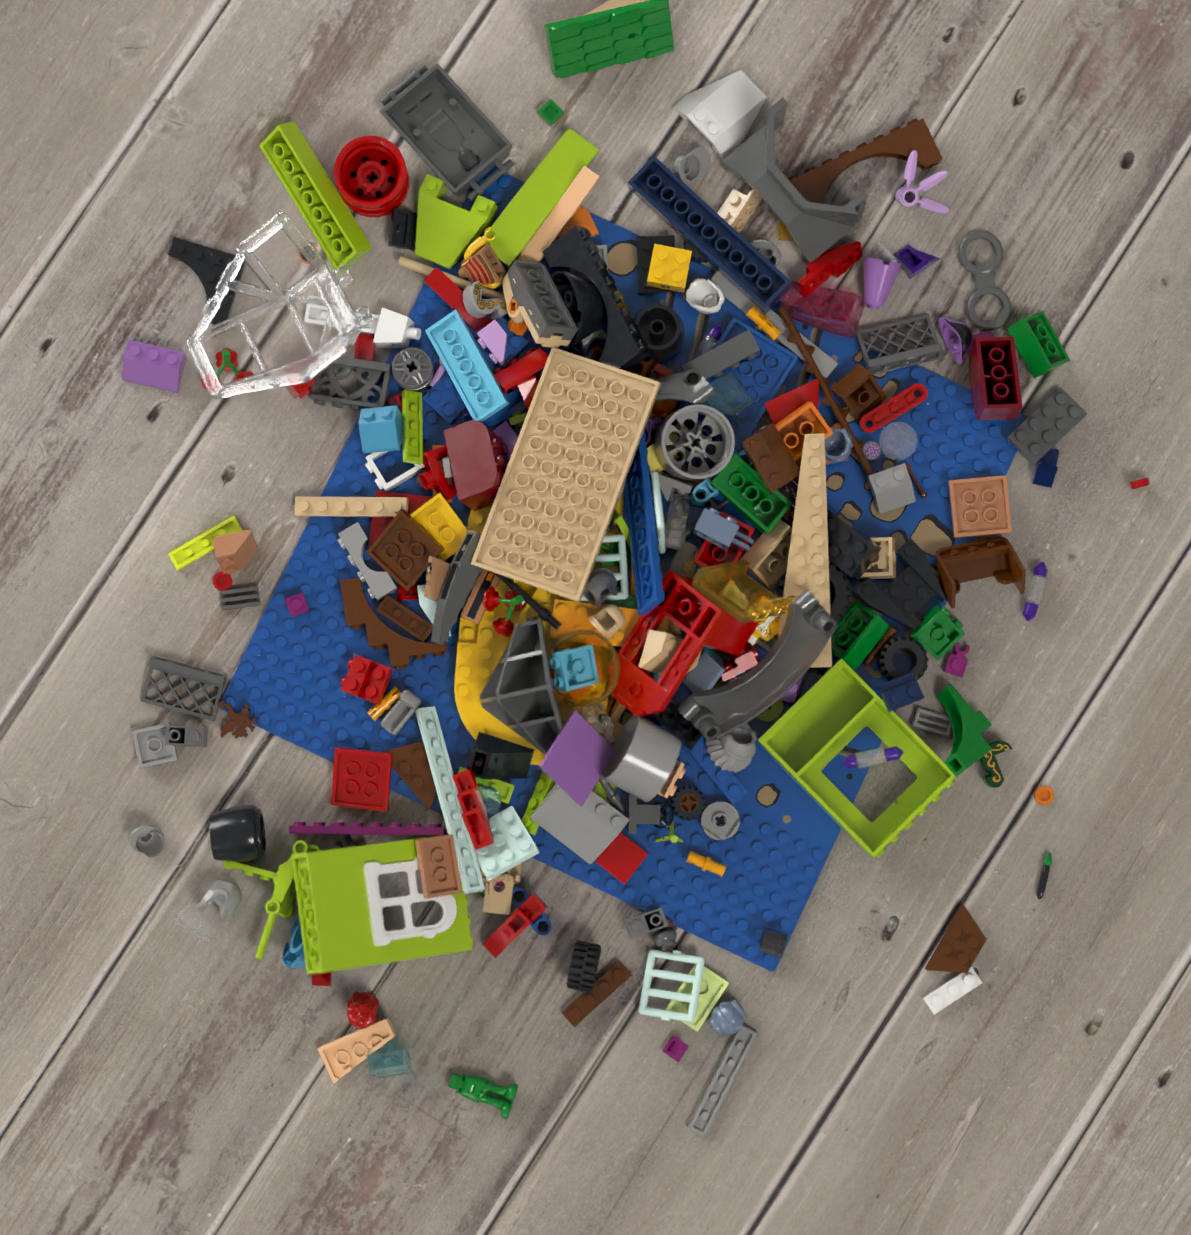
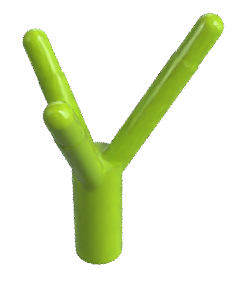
M672 822L669 835L656 838V842L670 840L672 843L677 841L682 843L683 839L677 837L674 833Z

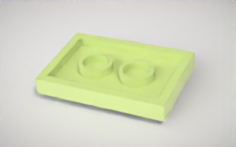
M694 964L688 975H695L696 964ZM704 966L695 1020L692 1023L682 1022L698 1032L729 982ZM683 982L677 993L691 995L693 983ZM671 1000L665 1010L688 1014L690 1003Z

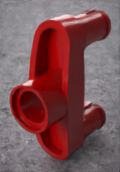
M447 445L423 453V463L426 472L420 474L419 479L425 490L434 488L437 494L442 493L445 499L449 501L457 495L455 483L448 485L438 464L439 460L449 456Z

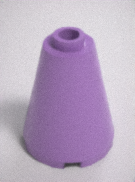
M864 257V303L868 304L867 308L879 310V306H884L900 271V263Z

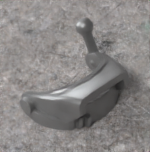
M598 329L580 342L583 357L587 358V348L590 343L597 339H607V333L603 329Z

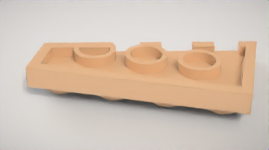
M387 1017L364 1029H359L320 1046L318 1051L333 1083L337 1082L373 1052L387 1043L396 1033Z

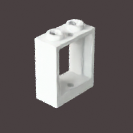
M388 451L374 452L365 457L368 461L365 463L370 474L373 472L376 474V484L380 490L384 488L386 492L417 475L421 470H425L423 463L421 465L414 464L415 467L386 483L373 460Z

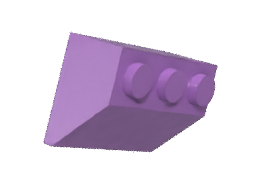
M128 340L123 359L122 380L178 393L187 356L184 352Z

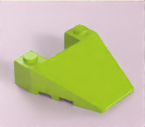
M427 174L419 190L415 255L450 269L464 255L468 246L486 228L491 226L498 207L494 201L480 195L477 196L470 212L445 202L442 199L448 189L441 179Z

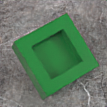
M550 99L537 111V114L551 127L564 114V111Z

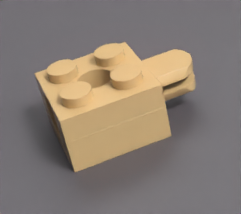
M893 537L870 538L882 549L858 580L896 578L895 539Z

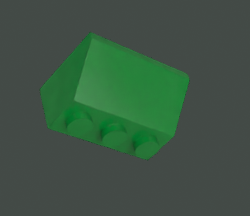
M1043 311L1025 317L1007 328L1010 337L1014 336V343L1019 350V354L1024 359L1034 379L1070 361Z
M855 601L844 617L837 623V628L831 636L832 656L838 661L842 658L855 671L890 626L878 614Z

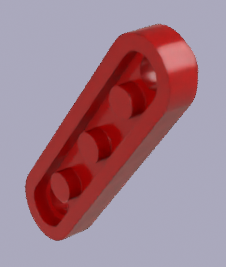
M914 384L868 412L860 419V429L864 433H873L921 404L928 395L926 387L922 384ZM914 392H920L921 396L915 397ZM867 421L872 422V427H867L865 423Z

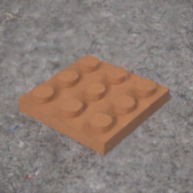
M1006 475L948 481L954 538L1012 533Z

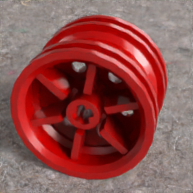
M363 136L350 141L341 149L334 164V178L343 201L352 211L368 218L387 216L392 213L393 208H399L407 197L410 178L404 157L400 150L385 138ZM368 157L369 161L363 163L362 159ZM382 160L388 161L386 166H382L380 163ZM353 171L357 173L355 178L350 177V173ZM375 176L376 179L373 182H370V179H372V177ZM393 177L395 181L390 184L387 179ZM358 189L364 190L361 196L357 195ZM377 191L382 192L383 196L381 198L375 196Z

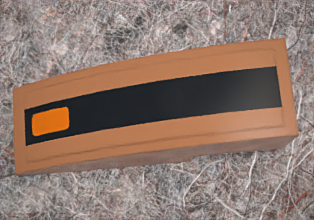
M485 569L482 570L463 609L461 618L477 625L480 624L486 608L483 606L484 593L490 587L496 590L500 578L493 572Z

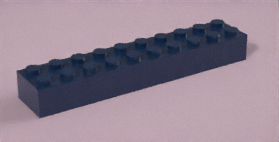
M655 156L627 182L629 189L763 313L767 314L792 288L791 280Z

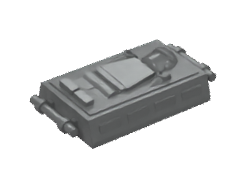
M438 63L427 73L425 72L428 69L423 64L417 70H412L410 72L411 75L393 90L390 89L386 92L387 95L380 102L387 106L380 113L451 192L461 197L472 188L473 190L466 195L472 201L478 195L481 196L486 188L502 175L505 176L508 170L514 166L510 159L504 164L501 163L510 155L512 144ZM495 167L497 168V170L493 172L488 178H486L482 183H480L479 185L477 184V182H479L490 171H492Z

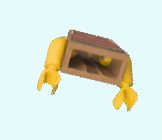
M488 227L482 238L478 237L468 246L464 253L465 259L461 262L462 268H459L458 273L462 279L469 278L471 283L479 281L482 287L495 289L503 285L502 281L507 272L490 243H485L487 240H494L496 233L491 237L487 235V232L492 229Z

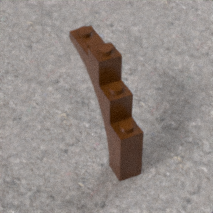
M361 579L340 580L346 626L348 628L351 627L352 630L363 629V625H366L368 646L370 648L373 647L374 650L385 649V645H388L392 668L396 667V670L407 669V666L411 665L410 657H414V660L425 659V655L433 654V657H442L445 652H448L447 643L440 645L417 642L389 629L371 609L364 594Z

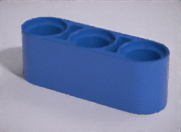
M523 888L513 889L512 903L518 909L530 895ZM516 891L524 893L523 901L517 902L514 900L513 895ZM543 912L530 924L536 933L542 936L549 934L552 929L550 920ZM545 921L548 923L549 928L546 932L538 930L539 922Z

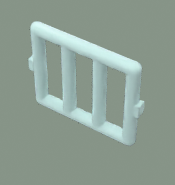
M653 471L651 473L652 500L654 502L653 511L654 518L656 519V536L658 537L657 545L658 552L663 554L666 551L665 524L658 472Z
M605 535L602 543L618 542L619 553L598 554L595 562L619 561L620 573L613 574L616 580H620L621 592H618L617 596L608 595L602 600V603H604V600H621L629 597L625 535ZM582 595L580 602L588 601L586 597Z
M650 949L638 1012L642 1015L660 1017L661 1020L665 1021L672 1019L690 1023L694 1022L705 959L699 956L682 954L681 951L673 950V952ZM655 957L696 964L695 975L653 969ZM652 977L693 983L692 993L689 995L650 988ZM653 996L689 1002L688 1014L648 1008V997Z

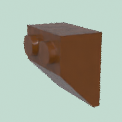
M857 364L830 388L837 400L845 409L849 410V413L857 422L886 398L872 373L860 364Z

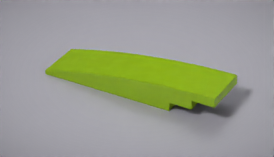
M568 128L491 226L492 229L487 232L489 237L495 233L496 236L494 240H487L485 243H490L499 260L509 268L519 254L527 247L584 166L588 167L600 151L572 129Z

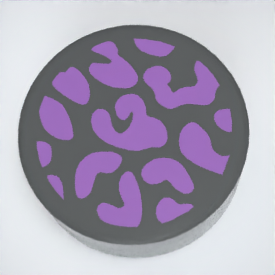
M869 441L863 445L862 451L868 461H874L880 456L881 447L877 442Z

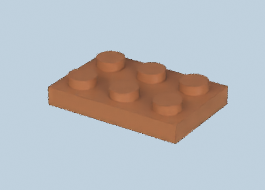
M453 834L415 840L424 899L462 893Z

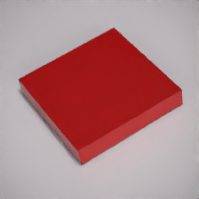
M620 832L594 861L625 884L648 853Z

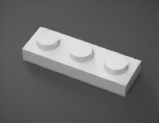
M971 967L968 973L958 974L923 997V1000L933 1015H935L982 984V981Z

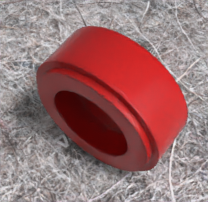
M1148 477L1130 482L1131 489L1141 488L1150 484Z
M219 572L213 578V585L219 591L229 590L233 584L232 577L227 573Z

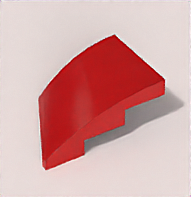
M817 378L765 403L764 405L772 422L776 425L807 401L812 402L818 410L819 379Z

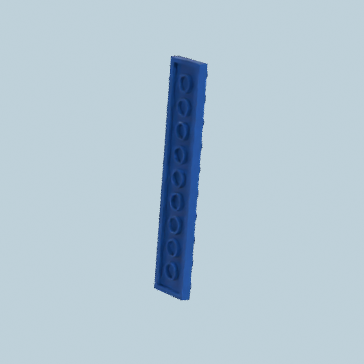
M645 430L628 471L624 487L638 615H646L664 601Z

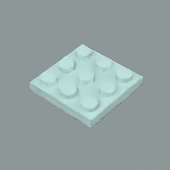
M513 806L488 818L494 843L478 850L474 847L478 865L488 881L539 853L538 848Z

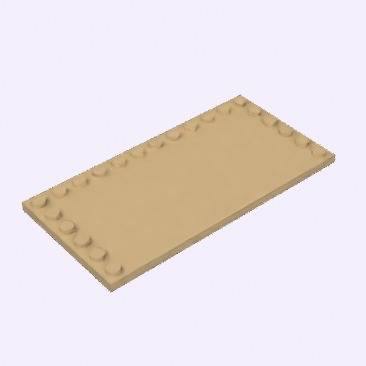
M552 347L471 565L580 603L661 383Z

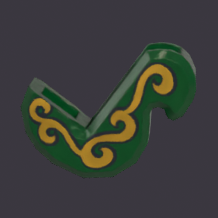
M1004 741L989 743L992 750L978 761L981 768L988 772V775L983 776V781L990 788L1000 787L1004 782L995 757L997 754L1013 749L1009 743Z

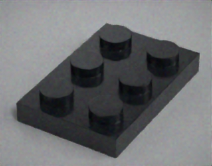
M674 235L636 236L638 294L676 293L677 291L647 286L654 244L675 248Z

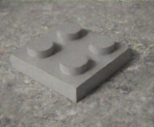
M171 723L132 731L140 769L178 761L176 746L165 745L166 725L171 726Z

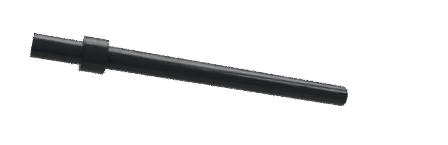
M494 573L517 595H521L524 601L539 614L538 617L544 622L547 621L556 630L561 627L562 624L551 615L552 613L536 602L516 582L514 583L512 579Z

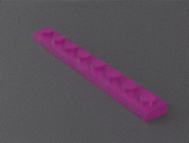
M294 822V826H289V833L445 835V828H441V824H429V827H421L422 824L410 823V827H402V823H391V827H383V823H371V827H364V823H352V826H344L342 822H333V826H325V822H314L313 826H306V822Z

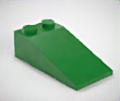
M736 453L731 457L726 467L710 482L762 534L769 533L792 505L777 490L772 493L768 492L757 472Z

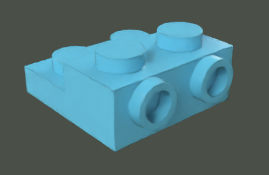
M585 645L552 653L550 665L555 669L554 685L559 691H570L600 683L593 645Z

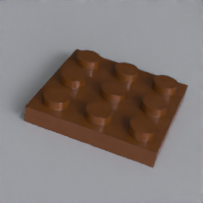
M403 509L366 553L406 591H410L427 571L428 566H431L432 563L428 562L429 556L438 558L445 548Z

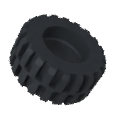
M829 562V584L832 591L830 615L838 623L847 613L851 603L852 591L850 590L849 579L847 580L845 572L840 570L834 563ZM786 572L783 574L777 588V604L780 607V612L782 609Z

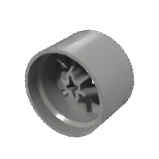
M690 405L673 411L661 421L654 437V451L659 464L667 473L682 480H699L716 475L729 463L735 446L734 432L727 418L718 410L706 405ZM698 413L705 415L700 425H697ZM686 419L692 423L690 430L685 429L683 426ZM674 420L679 424V430L671 424ZM703 426H707L710 429L708 436L702 434L701 429ZM671 432L676 433L678 436V440L675 443L669 439ZM721 434L722 441L711 442V437ZM697 439V446L692 447V440ZM665 445H674V449L667 452ZM707 445L713 447L712 455L706 453L705 447ZM675 451L681 453L682 457L679 462L673 458ZM693 457H696L699 460V466L697 468L693 467L691 464V460ZM704 458H708L714 463L710 469ZM684 461L687 464L686 472L681 470Z
M634 714L624 724L616 741L611 745L616 751L604 769L602 779L648 802L658 794L667 781L678 758L681 741L669 730L643 716L639 717Z

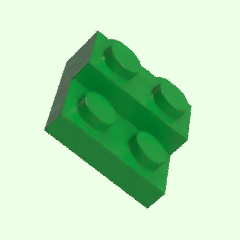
M936 604L923 617L924 621L911 633V636L918 643L921 642L923 647L934 658L939 660L965 635V632L962 629L964 625L957 618L953 620L949 617L951 613L944 606L940 608Z

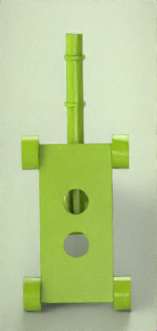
M299 840L293 845L294 852L292 855L322 851V849L317 845H309L307 842ZM292 855L287 862L279 865L277 873L241 864L240 862L223 861V866L226 869L233 871L240 869L243 870L242 874L251 877L254 876V873L259 874L260 879L270 882L273 878L275 884L273 896L265 905V910L269 916L266 925H264V931L255 958L261 960L267 950L266 947L276 916L279 914L283 918H291L295 913V908L292 904L297 893Z

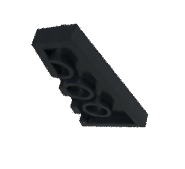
M671 699L664 711L652 715L692 751L702 734L690 720L688 721L678 711L677 707L680 704Z

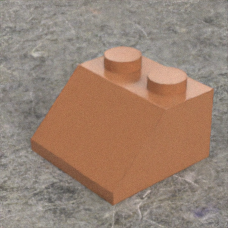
M251 529L213 537L216 559L223 574H234L237 571L243 570L258 550Z

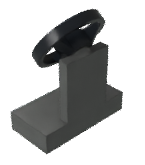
M629 795L628 834H636L637 824H653L657 828H667L672 824L674 810L668 802L659 801L654 805H637V797ZM667 806L670 810V819L668 823L665 820L667 816V813L665 811Z

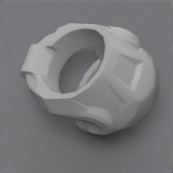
M217 879L200 903L195 906V910L202 912L216 903L220 907L218 912L220 919L224 920L228 915L234 914L242 900V891L233 882Z

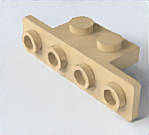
M753 188L748 195L733 189L717 214L740 233L762 198Z

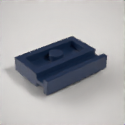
M913 672L877 687L881 692V697L889 713L924 698L921 688L913 676Z

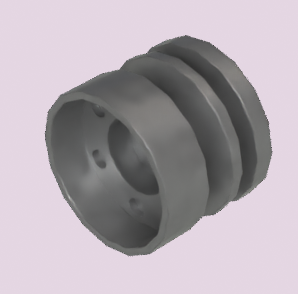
M409 347L401 350L392 362L394 378L402 389L417 392L423 391L429 386L434 376L430 357L418 348ZM415 365L417 370L410 372L408 367Z

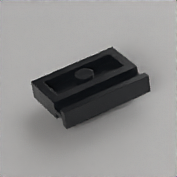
M399 208L392 209L388 246L415 251L418 212L415 213Z

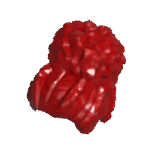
M357 991L353 993L347 1002V1017L349 1023L353 1026L364 1029L376 1022L379 1000L371 992Z

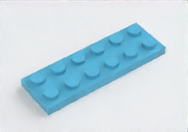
M455 309L425 330L473 420L482 423L509 404L458 310Z

